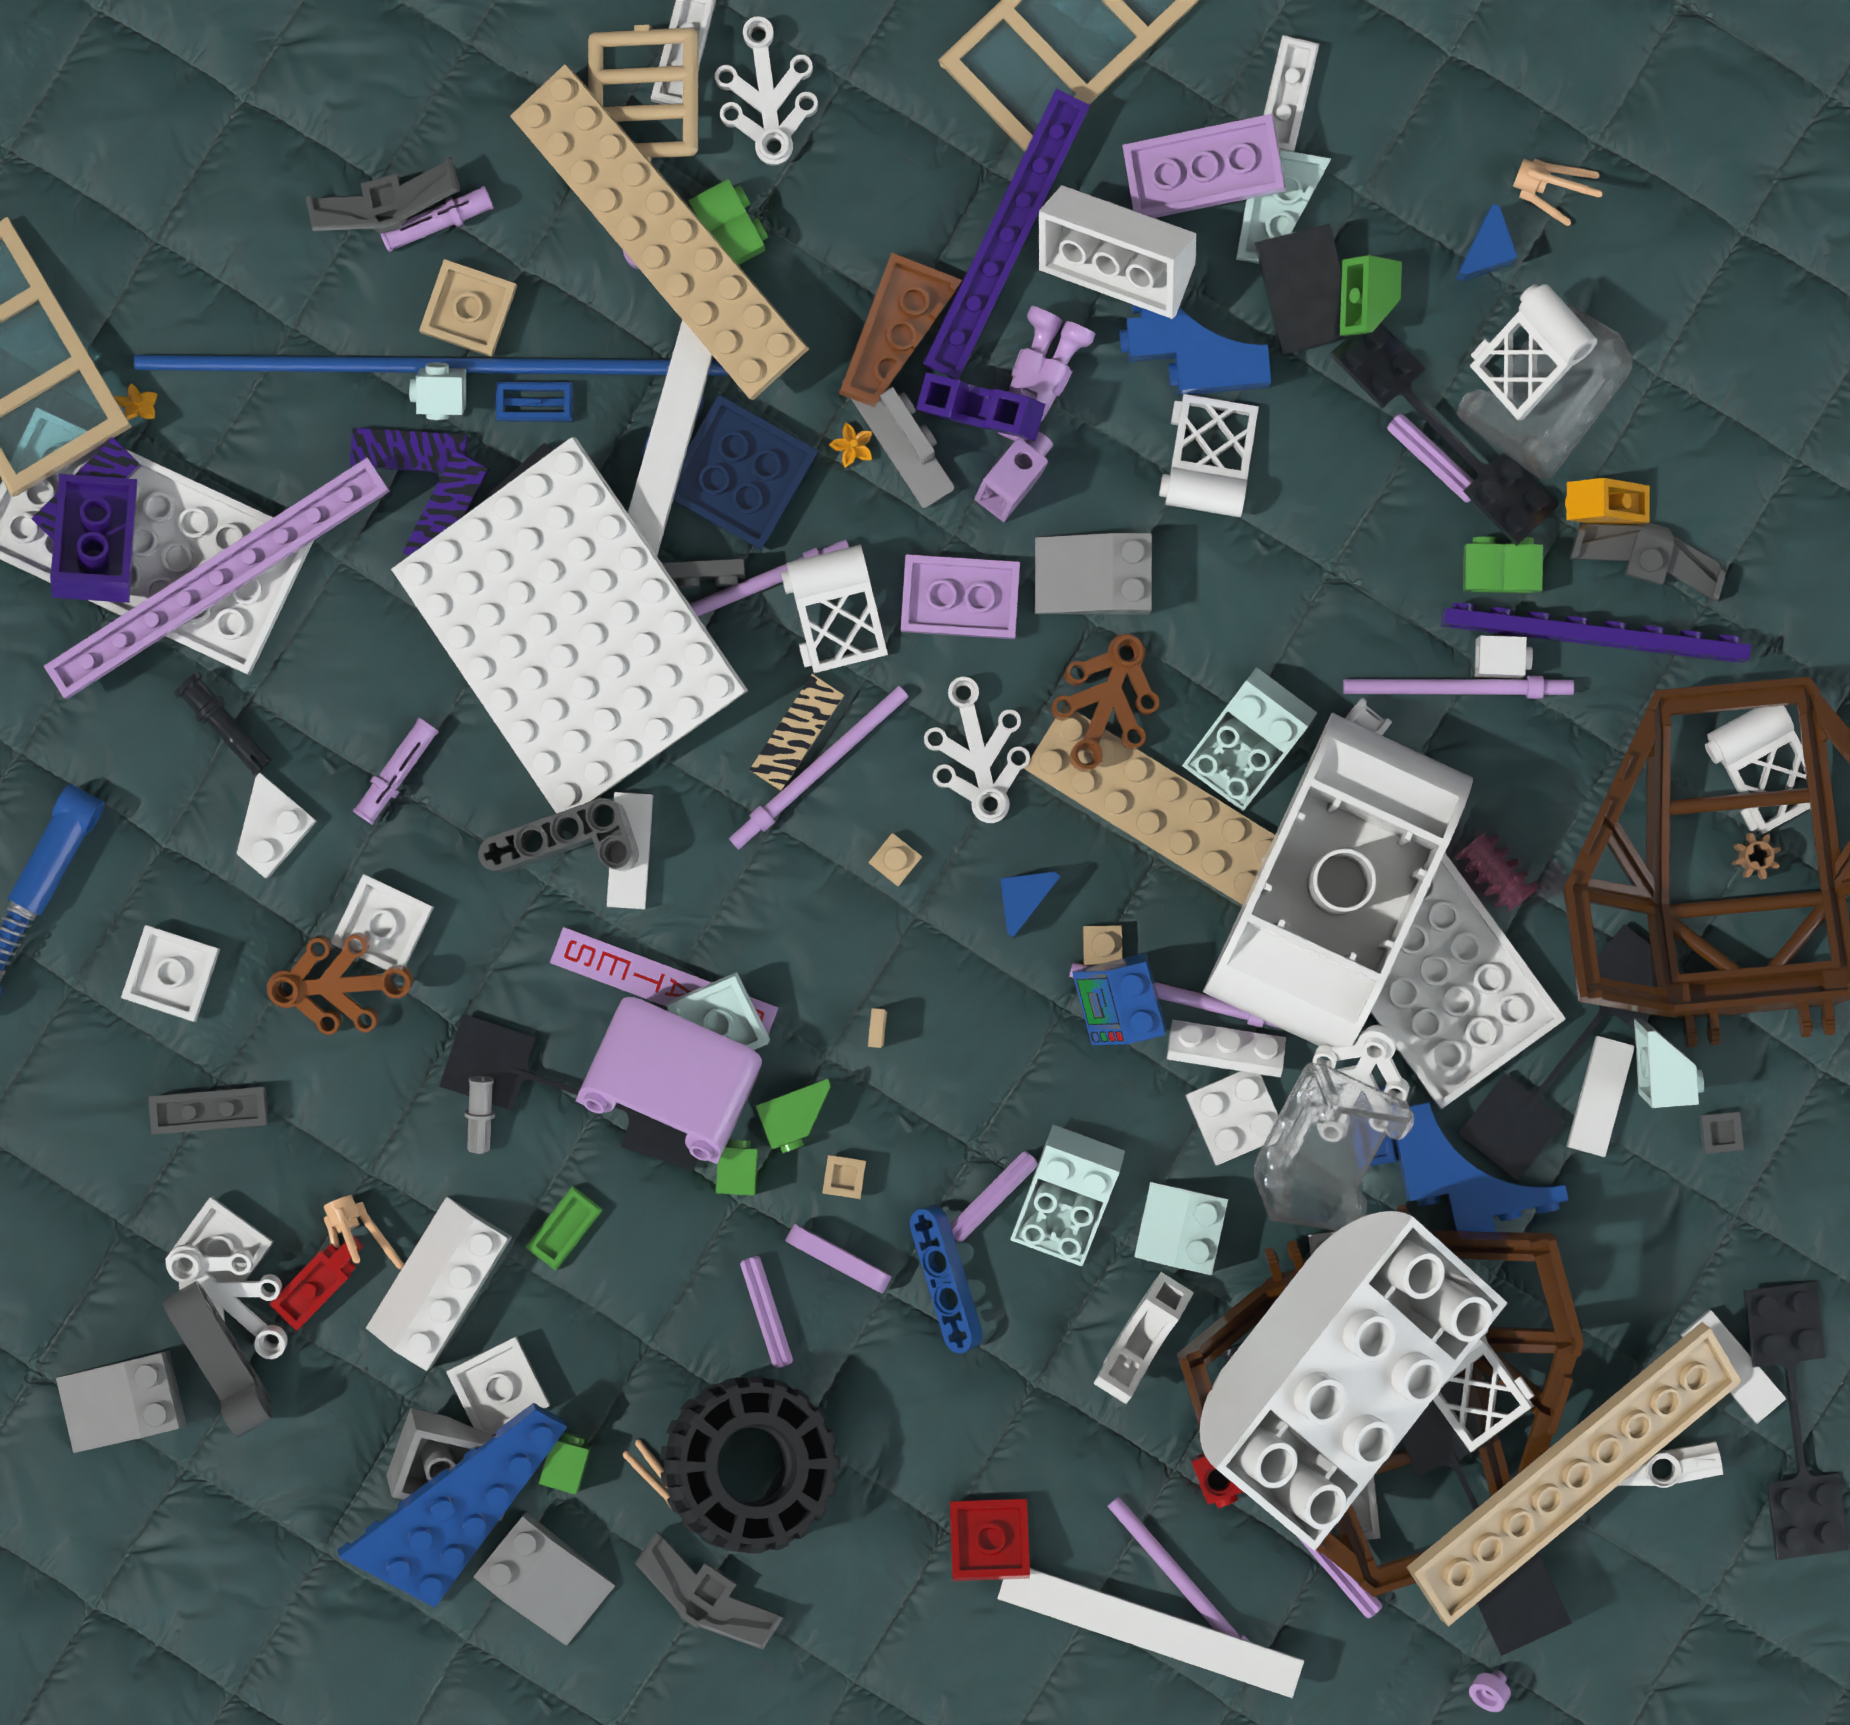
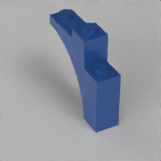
M1132 304L1133 314L1140 313V317L1128 318L1125 325L1126 329L1119 330L1121 353L1128 352L1129 363L1174 359L1175 363L1168 364L1170 386H1177L1178 396H1183V394L1196 395L1269 388L1271 384L1268 344H1247L1217 335L1193 320L1180 306L1176 316L1171 319Z
M1430 1102L1393 1109L1395 1117L1391 1128L1406 1199L1408 1201L1417 1200V1205L1420 1207L1440 1203L1439 1195L1445 1194L1452 1231L1494 1232L1496 1231L1493 1219L1495 1215H1498L1499 1221H1507L1522 1217L1521 1210L1536 1207L1537 1214L1559 1210V1202L1568 1201L1565 1185H1516L1494 1178L1477 1169L1465 1160L1445 1138L1431 1111Z

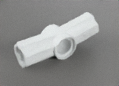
M1711 1441L1670 1450H1660L1618 1486H1658L1660 1488H1668L1676 1483L1723 1475L1717 1442ZM1659 1459H1668L1672 1464L1671 1473L1663 1479L1654 1477L1652 1474L1653 1464Z

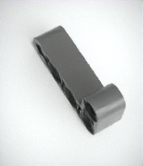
M601 798L489 837L480 845L478 857L486 869L506 873L594 842L598 857L603 865L614 870L626 871L637 863L639 851L623 806L615 801ZM610 806L614 811V821L609 826L602 827L598 821L599 812L603 808ZM574 819L578 823V834L574 838L567 840L563 835V825L567 821ZM534 832H539L543 839L542 846L538 851L530 852L527 847L528 837ZM622 842L627 850L626 857L620 863H614L610 857L611 848L615 844ZM496 847L505 850L516 848L518 852H509L502 855V863L492 859V856L497 854Z
M196 1280L164 1298L162 1304L169 1319L221 1400V1412L232 1433L238 1438L272 1419V1401L265 1386L202 1285Z

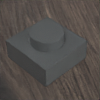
M1740 1112L1699 1115L1703 1154L1744 1150Z

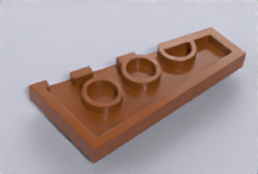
M891 253L839 394L875 407L880 400V395L886 392L958 289L962 280Z

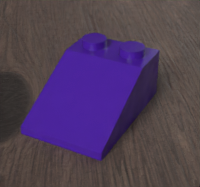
M59 474L50 574L52 598L130 603L137 479Z

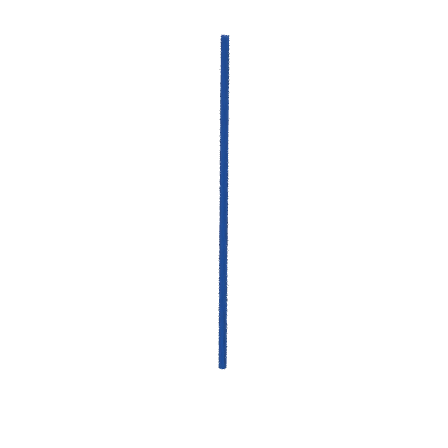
M134 355L135 370L418 373L419 369L426 368L428 363L441 362L447 363L449 368L466 369V373L667 375L671 360ZM712 360L709 376H730L717 360Z

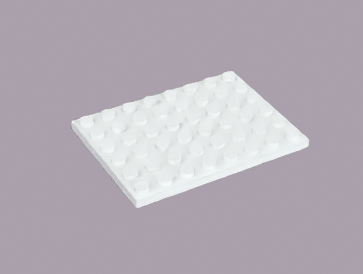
M576 437L568 439L391 569L556 813L595 800L748 691Z

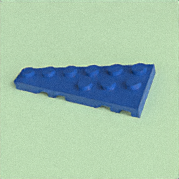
M532 1403L496 1430V1435L478 1449L474 1447L464 1454V1459L450 1470L444 1469L398 1504V1509L381 1522L376 1520L365 1528L366 1533L353 1543L347 1542L337 1549L339 1557L435 1608L566 1430L565 1420Z

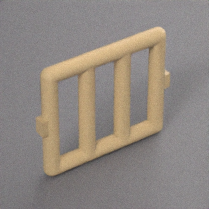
M634 25V30L592 33L588 39V89L602 106L603 85L683 81V103L604 108L616 122L683 119V141L635 144L650 162L652 158L694 156L698 151L697 30L695 28L652 29L650 25ZM683 43V66L603 69L604 47Z

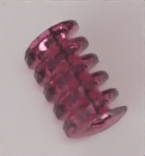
M1486 830L1463 848L1454 859L1456 861L1466 858L1470 860L1464 871L1469 873L1478 870L1479 874L1474 881L1475 885L1488 882L1489 885L1484 892V896L1488 897L1498 894L1499 897L1493 907L1498 909L1508 906L1507 914L1534 893L1539 884L1534 881L1524 885L1529 872L1522 870L1515 873L1514 870L1519 860L1512 858L1505 861L1504 858L1509 851L1508 846L1495 849L1494 847L1500 837L1498 834L1485 837Z

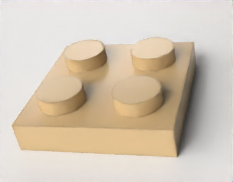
M444 259L419 331L421 334L493 358L517 289V284Z

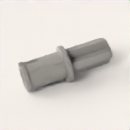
M472 1076L469 1078V1109L465 1111V1117L468 1118L467 1149L472 1153L483 1154L490 1150L491 1119L495 1118V1111L491 1110L492 1084L494 1079L489 1076Z

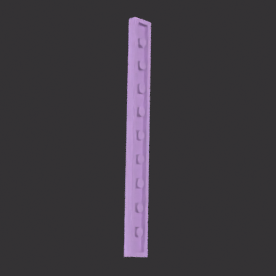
M368 458L362 460L44 665V668L65 699H69L390 492L370 460Z

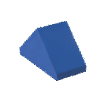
M1492 204L1455 277L1456 279L1465 281L1512 265L1517 259V254L1500 206Z
M1056 872L1000 878L1006 932L1010 937L1013 938L1061 877Z

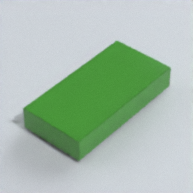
M572 1186L526 1245V1248L556 1271L603 1211V1208Z

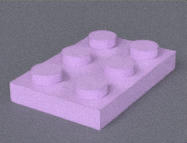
M906 555L901 632L1015 639L1020 562Z

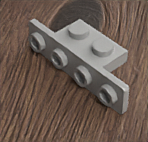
M888 387L886 392L880 395V400L875 407L851 399L922 508H928L954 490V485L935 458V451L932 446L937 444L934 436L925 424L921 427L917 425L912 417L916 410L904 392L898 396L893 387L891 389Z

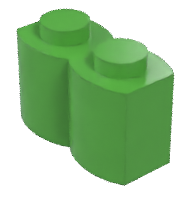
M727 179L688 200L694 214L738 265L766 251L762 241L767 239L768 236L758 217L751 221L745 207L751 204L740 184L733 188L730 180Z
M1473 537V544L1464 545L1463 592L1540 593L1542 591L1543 545L1534 544V538L1525 537L1516 546L1512 541L1511 544H1496L1495 537Z

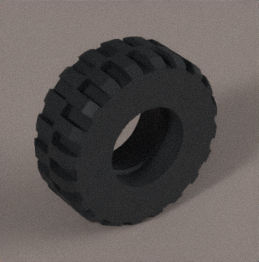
M761 1377L725 1379L721 1383L711 1384L703 1388L697 1397L687 1400L680 1408L682 1413L678 1419L672 1420L666 1433L670 1434L667 1446H662L660 1459L665 1460V1472L660 1473L662 1487H667L670 1496L667 1499L669 1506L673 1512H677L682 1518L681 1523L690 1532L696 1533L702 1538V1541L712 1546L750 1554L783 1549L788 1547L789 1542L794 1539H802L810 1533V1526L814 1521H821L828 1511L825 1504L829 1496H835L838 1486L837 1483L833 1482L835 1470H840V1456L834 1455L833 1445L838 1442L834 1430H828L824 1422L827 1417L821 1408L814 1407L809 1401L810 1397L801 1390L793 1389L787 1386V1383L776 1379ZM744 1428H758L769 1433L776 1441L782 1457V1471L777 1485L768 1496L752 1502L741 1501L729 1495L720 1482L717 1468L718 1456L726 1439L732 1433Z

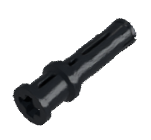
M199 671L194 673L174 691L173 695L176 698H182L196 713L195 719L202 724L207 722L252 772V775H257L263 769L253 759V756L265 767L271 763L272 758L268 757L224 709L226 704L223 697L213 694L201 680L203 675Z

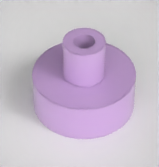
M1497 1670L1493 1671L1492 1674H1478L1469 1688L1472 1700L1487 1711L1499 1712L1503 1710L1511 1696V1691L1505 1683L1507 1680L1506 1675Z

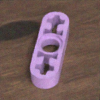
M797 1224L793 1225L785 1240L796 1248L880 1293H884L892 1278L891 1275Z

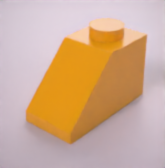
M1608 478L1567 482V496L1565 498L1567 520L1593 524L1650 523V486Z

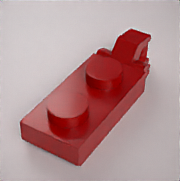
M353 1235L357 1251L359 1252L365 1245ZM346 1242L339 1249L332 1243L326 1249H322L279 1293L278 1297L269 1304L296 1331L351 1276L350 1273L356 1268L350 1261L352 1257Z

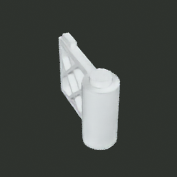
M1534 284L1526 289L1520 297L1522 302L1519 306V312L1492 341L1484 339L1471 354L1475 360L1470 367L1517 420H1523L1573 365L1583 360L1597 344V338L1548 284L1541 286ZM1521 325L1529 333V350H1513V334ZM1495 354H1504V377H1494L1485 367V364ZM1513 354H1529L1528 377H1513ZM1538 354H1547L1557 365L1548 377H1537ZM1513 382H1528V399L1521 406L1513 399ZM1537 382H1542L1541 385L1537 388Z
M1183 394L1182 402L1174 401L1171 424L1178 425L1170 475H1162L1159 496L1166 497L1165 505L1241 517L1258 406ZM1189 406L1205 408L1213 420L1196 430L1187 418ZM1215 410L1224 412L1218 415ZM1232 413L1249 416L1247 429L1235 437L1222 421ZM1217 424L1229 441L1215 451H1212L1201 435ZM1187 428L1191 435L1184 439ZM1245 437V444L1243 449V447L1240 445L1238 441ZM1193 440H1196L1207 454L1205 458L1197 463L1181 461L1182 448ZM1233 446L1242 457L1241 469L1225 468L1217 456ZM1209 461H1212V463H1213L1215 466L1205 465V464H1207Z
M861 544L786 563L788 570L782 571L781 576L786 594L794 592L806 640L805 643L799 644L804 667L812 666L813 672L817 673L888 655ZM865 592L867 606L859 618L841 608L849 595ZM840 598L837 604H834L833 602L829 601L832 599ZM821 602L833 610L821 627L808 619L805 606ZM869 612L872 620V625L865 622V619L868 616ZM837 613L856 623L846 640L828 631ZM862 626L875 634L878 647L862 651L850 643ZM811 628L819 632L814 640ZM824 635L842 645L835 658L823 661L818 660L816 647ZM847 649L854 652L851 654L843 655Z
M1784 706L1754 708L1707 734L1709 742L1705 744L1708 755L1715 764L1721 762L1724 765L1739 794L1749 793L1748 790L1766 792L1764 789L1771 769L1789 774L1785 790L1793 789L1796 776L1806 779L1802 744L1794 731L1793 722ZM1787 743H1790L1795 753L1791 770L1772 765L1776 750ZM1768 754L1766 762L1758 760ZM1750 763L1764 766L1758 788L1745 785L1738 770ZM1800 764H1801V766H1802V768H1803L1805 774H1802V773H1799V772H1798V769H1799ZM1810 803L1796 804L1786 810L1787 805H1781L1777 816L1764 822L1758 810L1759 807L1742 809L1740 813L1750 831L1757 829L1759 834H1764L1810 809Z
M1484 1334L1446 1382L1451 1381L1464 1384L1461 1405L1448 1403L1440 1392L1433 1399L1469 1451L1473 1452L1534 1407L1530 1399L1535 1395L1522 1377L1516 1380L1513 1378L1488 1344ZM1483 1355L1493 1367L1491 1383L1472 1379L1473 1363ZM1466 1369L1465 1378L1456 1377ZM1499 1376L1503 1380L1505 1385L1498 1384ZM1471 1385L1491 1388L1488 1410L1468 1406ZM1497 1389L1511 1392L1521 1406L1510 1414L1495 1411ZM1453 1410L1460 1411V1418ZM1467 1412L1487 1415L1485 1432L1475 1440L1465 1427ZM1494 1417L1503 1418L1493 1426Z

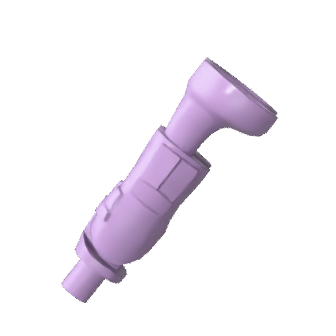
M1031 306L1027 313V318L1034 327V340L1031 349L1025 348L1020 350L1013 366V379L1008 392L1028 396L1046 404L1042 422L1055 398L1063 392L1072 374L1070 367L1067 366L1069 360L1079 348L1092 344L1096 334L1083 326L1066 321L1053 358L1046 359L1045 356L1049 346L1058 333L1063 320L1046 310ZM998 432V434L1006 438H1009L1013 441H1016L1017 438H1020Z

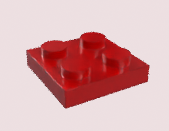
M1027 1499L950 1502L953 1581L1030 1579Z

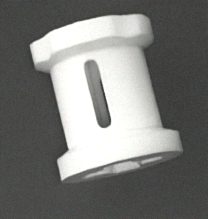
M1362 697L1345 719L1383 735L1392 721L1388 718H1381L1366 705L1367 701Z

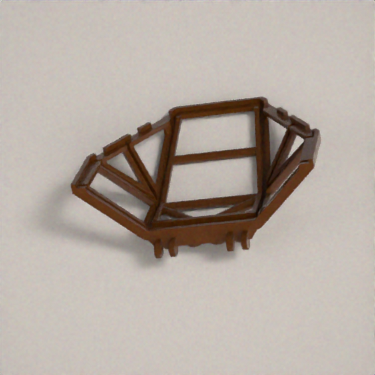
M1810 677L1655 690L1563 888L1578 1002L1683 1019V1034L1687 1048L1696 1047L1698 1036L1694 1018L1707 1017V1038L1711 1046L1720 1045L1721 1043L1718 1016L1797 1009L1800 1036L1803 1038L1811 1037L1813 1027L1809 1008L1821 1007V1024L1824 1034L1834 1035L1836 1033L1833 1005L1850 1000V921L1846 896L1850 895V840L1840 854L1826 741L1829 739L1850 764V729L1821 696V690ZM1797 704L1807 788L1670 800L1671 716ZM1647 759L1645 865L1618 820ZM1810 803L1821 891L1669 904L1670 815ZM1606 845L1631 885L1591 878ZM1590 903L1647 914L1657 987L1600 977ZM1814 907L1766 967L1742 969L1678 920L1681 918ZM1825 920L1831 961L1789 964ZM1674 936L1720 971L1679 974Z
M1405 1204L1397 1207L1398 1212L1410 1215ZM1432 1231L1430 1233L1459 1259L1535 1261L1553 1329L1489 1326L1488 1332L1485 1334L1488 1344L1513 1378L1516 1380L1522 1377L1535 1395L1530 1399L1534 1405L1530 1411L1535 1414V1418L1518 1469V1475L1549 1449L1552 1436L1556 1435L1573 1381L1571 1374L1577 1356L1580 1357L1584 1345L1556 1239L1552 1233ZM1296 1240L1287 1242V1252L1295 1269L1281 1273L1277 1253L1272 1247L1264 1249L1271 1277L1177 1353L1199 1429L1203 1407L1208 1393L1212 1390L1206 1367L1259 1323L1303 1267V1260ZM1497 1352L1554 1353L1543 1391ZM1484 1355L1473 1363V1380L1485 1382L1482 1370L1492 1378L1493 1367ZM1466 1369L1459 1374V1377L1465 1378ZM1499 1376L1498 1384L1505 1385V1383ZM1470 1386L1469 1402L1472 1407L1488 1410L1489 1395L1486 1387ZM1475 1414L1483 1432H1485L1487 1415ZM1499 1433L1488 1440L1489 1445L1478 1449L1490 1496H1493L1511 1481ZM1406 1449L1392 1453L1374 1475L1411 1464L1412 1462ZM1352 1504L1335 1525L1340 1539L1330 1531L1316 1549L1357 1581L1359 1586L1372 1597L1416 1583L1406 1567L1426 1551L1424 1550L1377 1566Z

